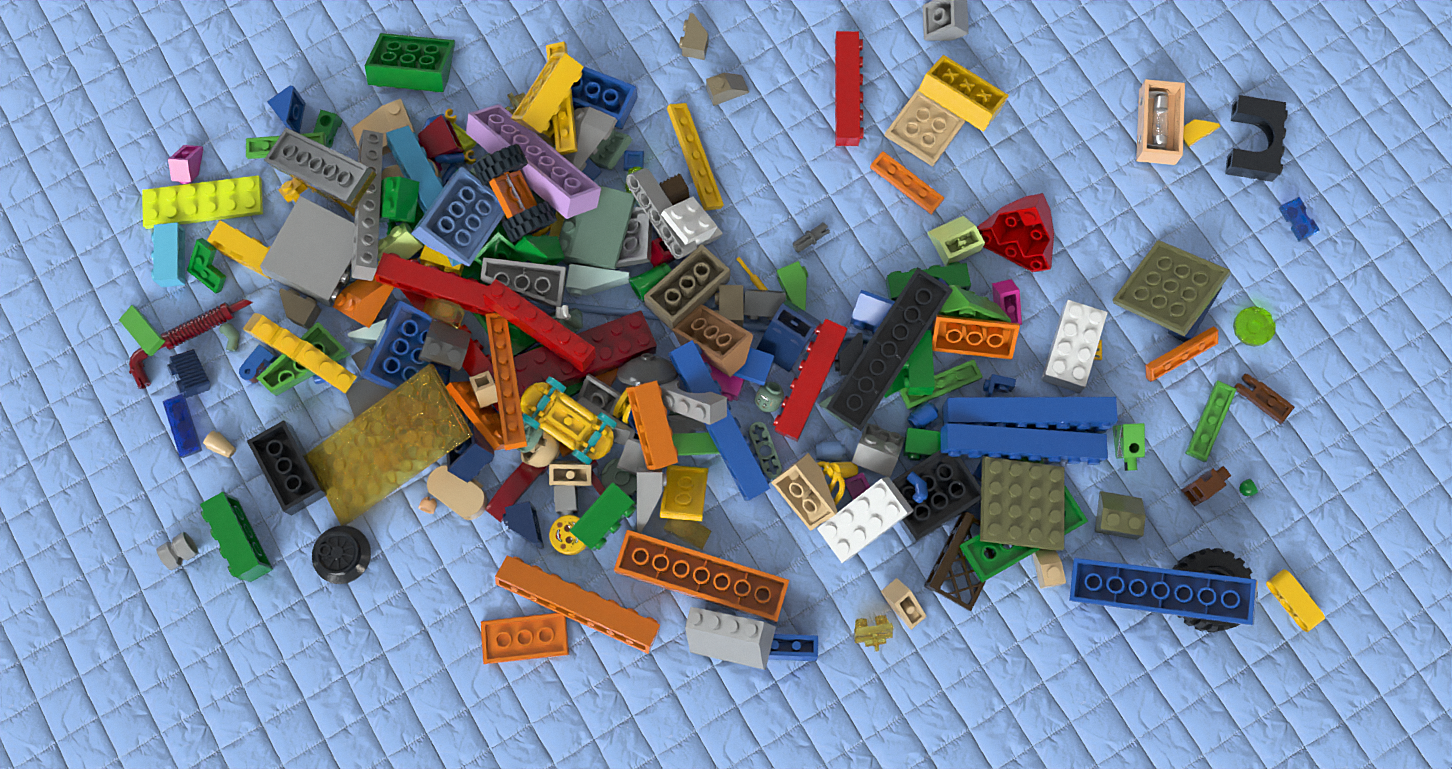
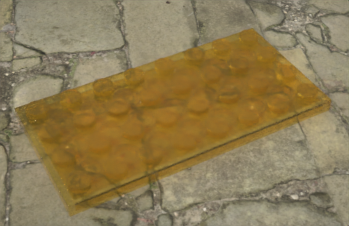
M429 364L306 455L327 493L325 496L341 525H347L473 434L434 365Z

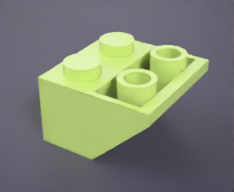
M964 216L928 231V235L945 266L980 252L985 244L976 225Z

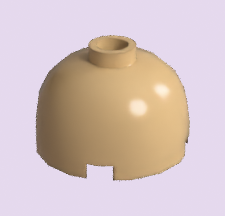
M543 430L542 436L535 447L529 452H521L522 462L535 467L549 465L559 457V440Z

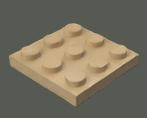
M917 89L887 129L884 136L934 167L966 120L958 117L955 113L944 108Z

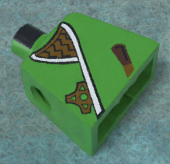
M1144 423L1112 426L1116 459L1124 458L1125 471L1138 470L1137 458L1145 457Z

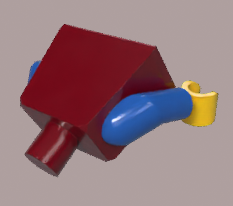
M447 109L445 115L439 114L428 118L422 131L418 134V138L422 144L420 147H424L429 159L440 164H457L465 161L467 164L472 165L476 162V158L470 159L468 157L474 155L475 152L473 150H468L465 155L463 154L465 151L452 126L457 120V115L450 117L453 114L452 109Z

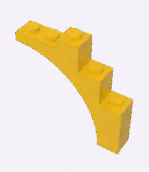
M254 313L243 327L244 331L259 341L283 353L343 393L347 392L357 378L356 375L329 358L312 344L301 340L264 315Z

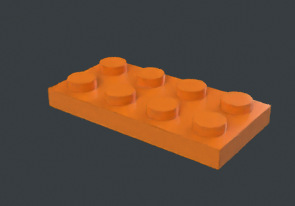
M470 381L450 382L445 389L494 450L505 449L500 414L493 409L492 404L480 408Z

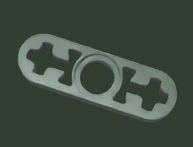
M755 422L749 428V436L763 472L767 474L770 480H774L782 473V466L767 426L762 422ZM756 427L764 430L762 438L763 440L767 438L768 441H761L759 444H756V442H759L758 435L753 434ZM764 445L771 448L772 452L768 456H763L759 452L760 448ZM773 457L775 460L771 461L773 467H778L775 475L772 472H767L769 470L768 460Z

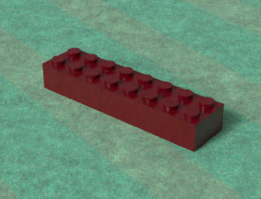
M642 311L634 312L576 334L595 347L596 358L584 372H581L545 346L513 357L520 403L524 391L529 386L540 382L546 383L545 381L549 376L567 388L585 381L588 374L596 377L620 368L624 363L642 354H656L657 344ZM493 365L487 368L495 383Z

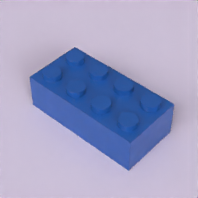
M584 66L581 71V78L571 86L574 111L578 108H594L615 117L618 121L614 127L623 129L638 98L636 86Z

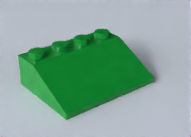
M380 33L364 65L368 85L444 92L449 79L455 40Z

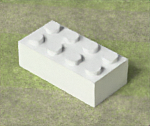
M1067 300L1059 318L1041 381L1081 393L1086 387L1108 312Z
M885 477L872 485L817 529L841 563L851 559L914 510L891 479Z

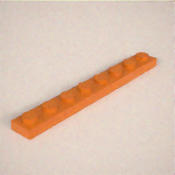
M497 312L485 314L505 451L527 447L508 320Z

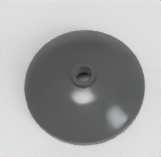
M650 353L642 354L629 360L617 371V378L621 382L634 386L656 380L658 385L671 382L678 377V373L671 361Z

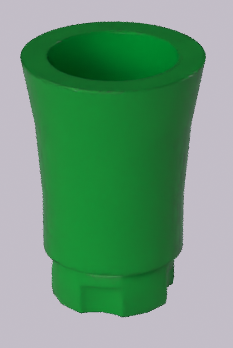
M664 262L660 266L657 265L628 280L635 295L643 303L645 302L644 295L672 270Z

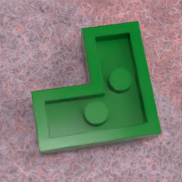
M204 238L196 240L187 271L216 294L222 291L226 275L212 265L217 249Z

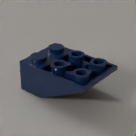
M786 300L776 312L756 350L774 355V363L790 372L821 321L789 300Z

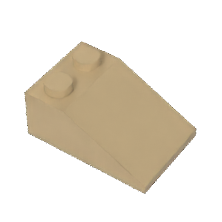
M401 99L382 105L351 128L358 147L363 130L383 133L382 156L391 152L387 146L386 132L408 125L412 133L415 132L407 109Z
M809 453L785 469L771 482L810 531L838 513L822 469Z

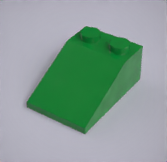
M401 176L386 177L381 180L379 222H415L420 182Z

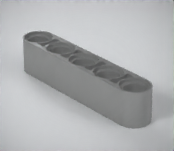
M643 168L629 174L626 178L629 189L671 254L675 258L680 259L697 249L696 241L685 245L661 215L664 209L673 205L652 173L647 168Z

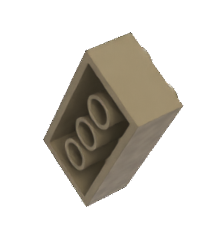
M701 244L644 295L645 306L672 330L700 304H705L717 293L719 285H725L730 281V269Z

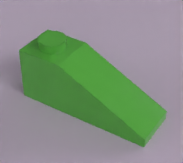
M799 261L778 269L776 277L782 290L786 293V299L805 311L808 273L805 266L801 267Z

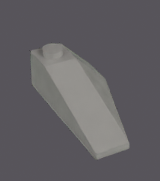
M591 107L578 108L574 111L578 152L562 155L581 172L587 165L585 161L592 154L595 155L598 149L596 147L602 139L605 141L608 139L618 121L615 117Z

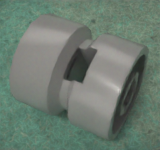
M182 532L174 537L172 543L167 541L156 549L162 563L171 571L182 565L183 560L188 561L199 554L196 544L186 532Z

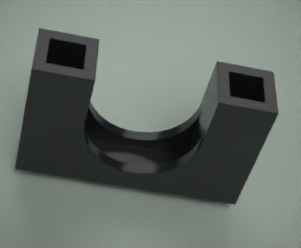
M1238 95L1232 103L1231 121L1259 127L1267 137L1268 147L1260 152L1233 148L1227 156L1225 174L1273 182L1278 175H1281L1283 170L1281 157L1285 150L1282 143L1286 135L1284 122L1288 116L1286 102Z

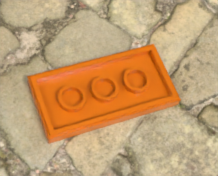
M560 613L481 621L483 664L569 655L566 616Z

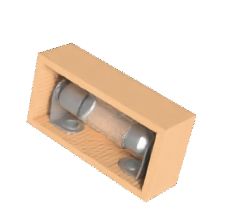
M1145 79L1139 89L1136 161L1176 165L1183 156L1185 83Z

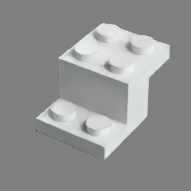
M694 197L664 209L661 214L685 245L696 241L697 248L701 244L705 246L721 238L723 234Z

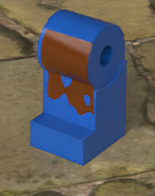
M259 344L241 365L239 375L249 383L259 382L257 377L271 363L276 361L278 357Z

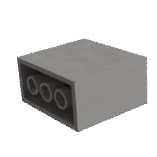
M300 196L260 265L263 274L331 307L332 303H335L336 297L340 294V288L342 286L345 287L350 279L354 223Z

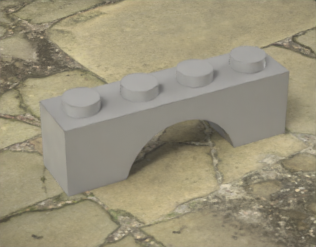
M676 379L659 385L662 390L661 398L663 405L668 410L709 425L727 417V397L713 392L689 393L679 389V380Z

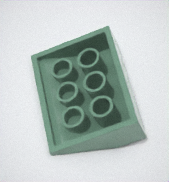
M598 185L601 187L597 208L564 219L558 238L565 257L562 262L565 265L575 264L616 269L636 201L633 194Z

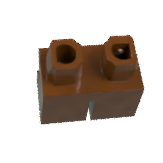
M1224 466L1218 470L1212 468L1200 475L1197 480L1185 486L1181 491L1192 505L1196 506L1227 485L1224 481L1231 477V474Z

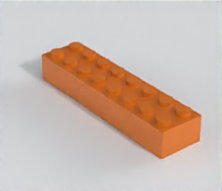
M630 530L626 531L614 567V571L617 574L773 623L778 621L789 584L788 579Z

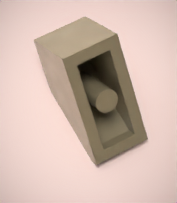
M721 73L706 79V90L713 106L749 93L742 75Z

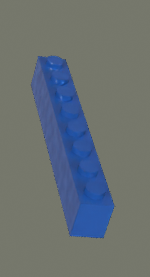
M692 340L668 353L687 392H713L721 395L722 389L717 380H713L710 374L712 370L709 364L703 361L701 357L702 351L697 343L694 344ZM727 400V417L711 425L706 423L704 425L743 499L749 501L771 489L768 485L770 480L765 472L762 473L759 467L760 461L756 454H752L749 448L751 444L748 438L742 435L740 431L741 425L736 417L733 418L729 411L731 406Z
M950 423L940 428L941 453H948V456L951 457L968 454L970 458H979L981 455L993 458L1008 457L1009 460L1028 458V461L1038 462L1041 459H1047L1049 463H1059L1061 460L1068 461V464L1087 462V465H1100V462L1108 459L1107 434Z

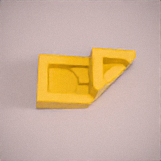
M1194 119L1184 126L1183 140L1191 147L1203 137H1207L1220 128V124Z

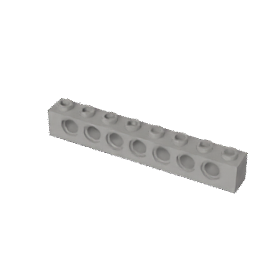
M369 130L362 131L358 147V162L368 166L372 172L356 195V200L358 199L359 201L355 203L351 278L372 281L377 270L383 133Z

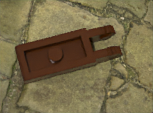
M1246 373L1242 376V380L1250 387H1254V389L1251 391L1240 383L1234 386L1239 394L1247 397L1246 399L1279 424L1283 423L1295 408L1263 382H1259Z

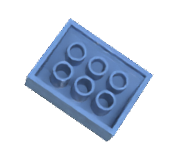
M461 167L448 180L411 234L427 247L464 265L470 266L505 213L494 192L486 185L483 186L480 180Z

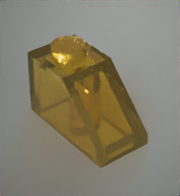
M427 298L422 312L428 314L430 318L458 329L465 314L461 305L438 298Z
M669 518L664 526L666 533L703 550L711 533V530L694 520Z

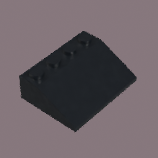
M941 450L892 480L896 488L914 510L899 522L913 544L981 501V487L960 456L951 457L948 456V453H941ZM912 471L927 484L928 496L921 503H917L913 499V495L916 493L915 486L906 480Z

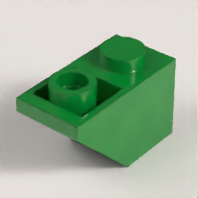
M525 235L514 245L519 253L535 264L555 266L565 258L557 236Z

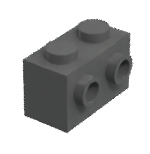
M745 289L744 315H747L748 319H759V316H765L767 320H772L781 304L786 300L785 291Z

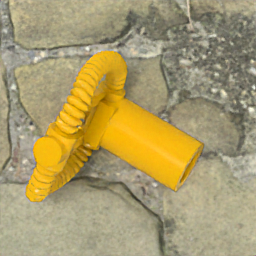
M820 461L817 463L820 468H824L822 471L824 477L828 475L832 479L831 483L828 484L830 493L833 491L836 482L839 481V491L833 499L835 506L839 503L845 491L844 478H851L858 474V466L851 463L852 461L832 463Z

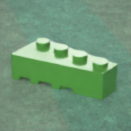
M319 322L300 338L312 344L335 362L351 355ZM282 354L257 379L272 394L278 396L315 374Z

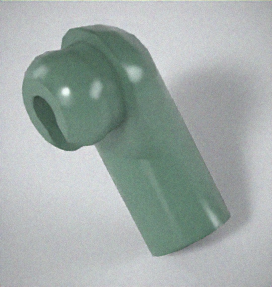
M224 323L219 327V331L228 338L226 350L236 352L240 334L232 324Z

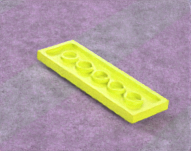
M257 175L142 190L143 227L149 229L154 228V225L179 223L181 225L262 215V179Z

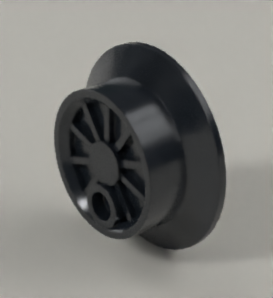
M346 525L335 526L323 532L316 540L312 550V563L315 571L322 579L333 584H346L356 580L365 572L371 559V547L366 536L358 529Z

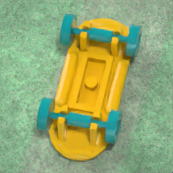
M549 376L545 381L546 383H535L524 391L521 397L523 421L536 430L540 427L572 449L573 452L571 454L589 466L592 460L604 457L611 450L614 440L612 429L616 427L617 423L602 412L596 416L564 393L566 387Z

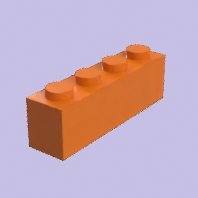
M657 380L626 388L647 470H656L678 463V451L673 444V432L668 425L667 409L663 405L661 398L662 390Z

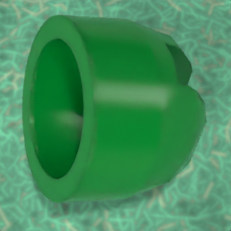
M1250 478L1240 484L1239 490L1242 495L1248 497L1258 493L1256 485Z

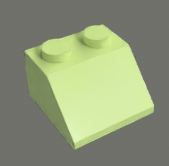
M403 222L400 226L394 227L387 237L378 241V259L381 260L384 252L387 254L395 253L401 258L408 260L423 247V244L411 234L413 230L408 223Z

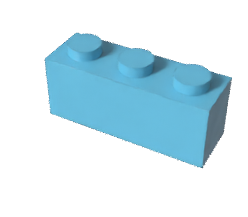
M179 223L154 225V232L151 234L152 242L154 243V251L151 252L154 262L151 271L153 281L161 287L185 285V229Z

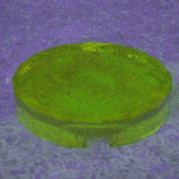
M1252 306L1243 309L1237 314L1234 319L1233 329L1239 341L1245 345L1256 347L1262 346L1272 339L1275 334L1276 324L1270 312L1264 308Z

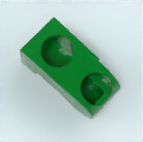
M320 109L313 133L324 132L326 134V147L331 148L338 127H341L343 120L335 113Z

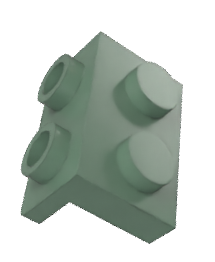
M613 129L606 141L602 139L596 147L598 149L595 155L592 154L589 159L598 167L612 170L628 148L632 138Z

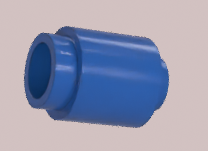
M925 401L910 413L907 421L912 428L924 429L938 418V409L932 402L928 403Z

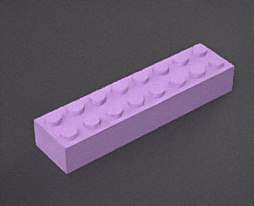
M498 104L468 113L466 134L490 154L502 148H507L510 145L519 144L528 161V164L520 169L527 185L546 202L548 201L566 219L597 208L601 187L533 131L511 119L512 114L503 106Z

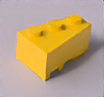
M219 220L207 241L221 254L271 280L272 278L263 274L260 267L271 246L267 248L258 239L250 238L241 230L234 229Z

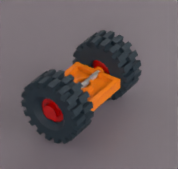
M519 144L502 148L473 165L483 186L491 185L508 219L502 225L511 243L519 241L525 235H532L557 221L548 201L537 205L520 169L528 164V161Z

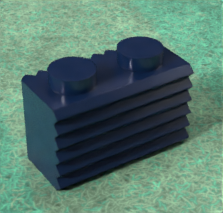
M194 349L169 357L168 371L171 376L175 375L177 379L175 382L176 388L179 393H184L185 398L210 390V381Z

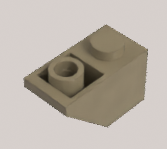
M690 13L688 20L684 21L683 31H685V35L680 38L679 48H682V56L705 60L709 44L708 33L694 13Z
M281 288L279 293L286 317L294 324L307 330L312 328L322 311L317 306L318 302L310 297H306V299L300 297V294L295 290L289 289L287 291Z

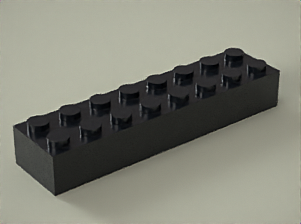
M917 267L826 409L861 431L953 289Z

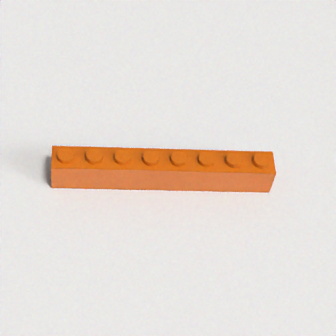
M507 555L495 575L496 585L649 654L659 633L660 624L655 619L638 615V612L631 608L625 609L614 600L609 599L607 601L594 591L587 592L581 589L578 584L565 582L560 576L543 572L540 567L536 565L530 566L518 557L514 556L512 558Z

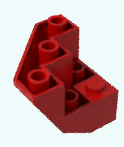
M1043 193L1025 196L1009 203L977 226L985 242L984 248L1031 272L1051 269L1054 228L1051 210Z

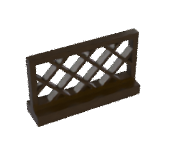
M963 512L959 515L923 587L930 591H935L968 611H972L986 581L983 583L979 581L975 585L971 584L968 573L975 571L974 569L967 571L964 561L966 556H963L960 545L972 539L970 529L973 523L981 527V521L974 518V515L971 513ZM986 548L987 550H984V553L987 552L989 559H993L994 553L992 555V549ZM960 560L963 572L954 575L951 566L953 562ZM965 575L968 587L958 589L955 577ZM951 579L954 591L947 593L940 589L945 580ZM969 589L971 599L966 604L961 600L959 592Z

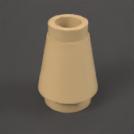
M214 430L207 435L203 442L206 445V449L227 458H231L236 452V448L220 432H215Z

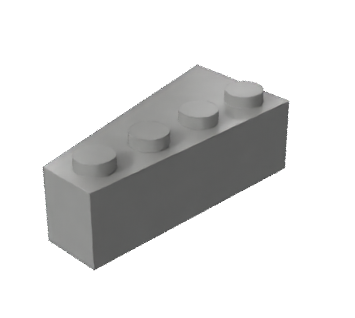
M483 258L481 279L487 284H492L497 279L520 296L556 309L557 306L562 307L567 271L565 267Z

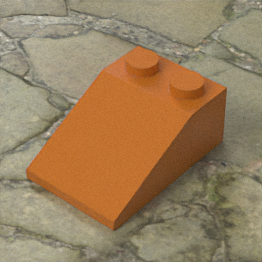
M375 275L372 281L357 279L342 290L336 297L332 307L370 328L394 287L376 282Z

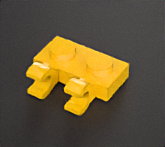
M295 177L291 181L285 182L278 191L288 203L291 200H294L296 203L300 194L306 189L310 188L313 193L317 189Z

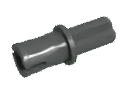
M822 222L811 231H806L805 235L793 242L794 250L801 252L811 244L815 245L817 240L830 233L829 229L826 230L828 226Z

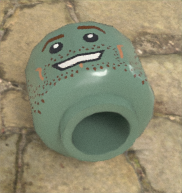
M766 382L764 386L761 385L754 401L761 411L774 412L783 401L784 392L776 382Z

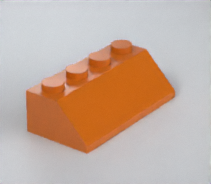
M937 315L933 320L931 329L932 350L1012 359L1020 324Z

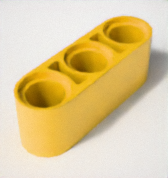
M1282 569L1266 582L1271 593L1303 631L1309 632L1325 619L1323 612L1289 571Z

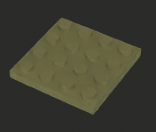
M1158 240L1113 298V303L1185 336L1229 278L1231 272L1227 268Z
M993 457L982 458L980 541L1057 551L1064 550V467Z

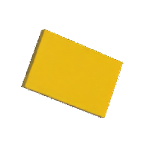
M678 465L667 466V485L663 489L660 518L702 521L708 468Z

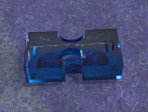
M1300 197L1278 208L1286 222L1291 221L1293 224L1291 230L1299 242L1320 231L1315 221L1307 216V208Z

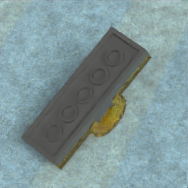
M285 128L264 159L273 168L299 180L326 200L333 203L339 200L353 208L357 206L377 176L368 166L288 128Z

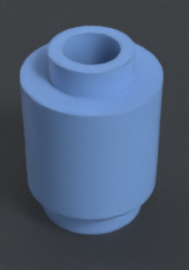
M840 440L821 441L820 444H815L816 460L824 462L842 461V457L846 456L845 444L841 445Z

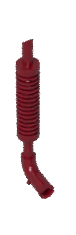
M242 299L230 306L224 302L220 304V307L216 306V308L210 309L209 312L206 311L205 314L202 313L194 317V319L184 322L183 325L180 324L172 328V330L160 334L165 342L158 350L164 347L171 350L183 344V342L185 343L205 333V331L207 332L209 329L215 328L216 325L219 326L227 322V320L235 318L234 312L254 302ZM142 348L133 352L129 361V373L133 375L138 389L146 388L145 384L147 386L151 385L143 364V360L148 358L149 355Z

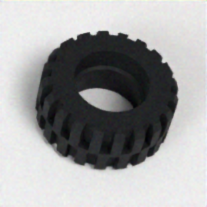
M1205 548L1193 552L1178 561L1179 564L1174 565L1172 568L1173 570L1198 573L1210 570L1218 575L1251 579L1250 574L1253 573L1250 567L1245 568L1243 566L1245 563L1243 559H1235L1234 553L1230 551L1223 552V549L1220 548L1212 550ZM1183 617L1186 625L1195 626V630L1224 631L1240 625Z

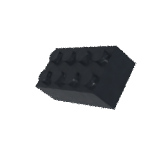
M285 420L247 440L283 512L292 516L328 495L292 425Z

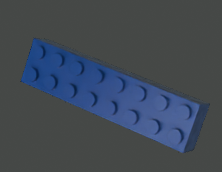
M1116 397L947 398L942 406L943 426L950 423L1084 433L1085 431H1093V433L1101 434L1106 433V430L1118 422Z
M1074 558L1069 601L1254 626L1258 581L1256 579Z

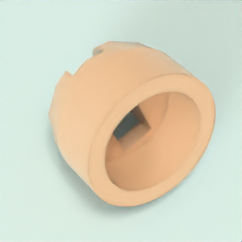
M425 497L421 500L418 508L426 513L434 514L437 502L434 498L430 500V497Z

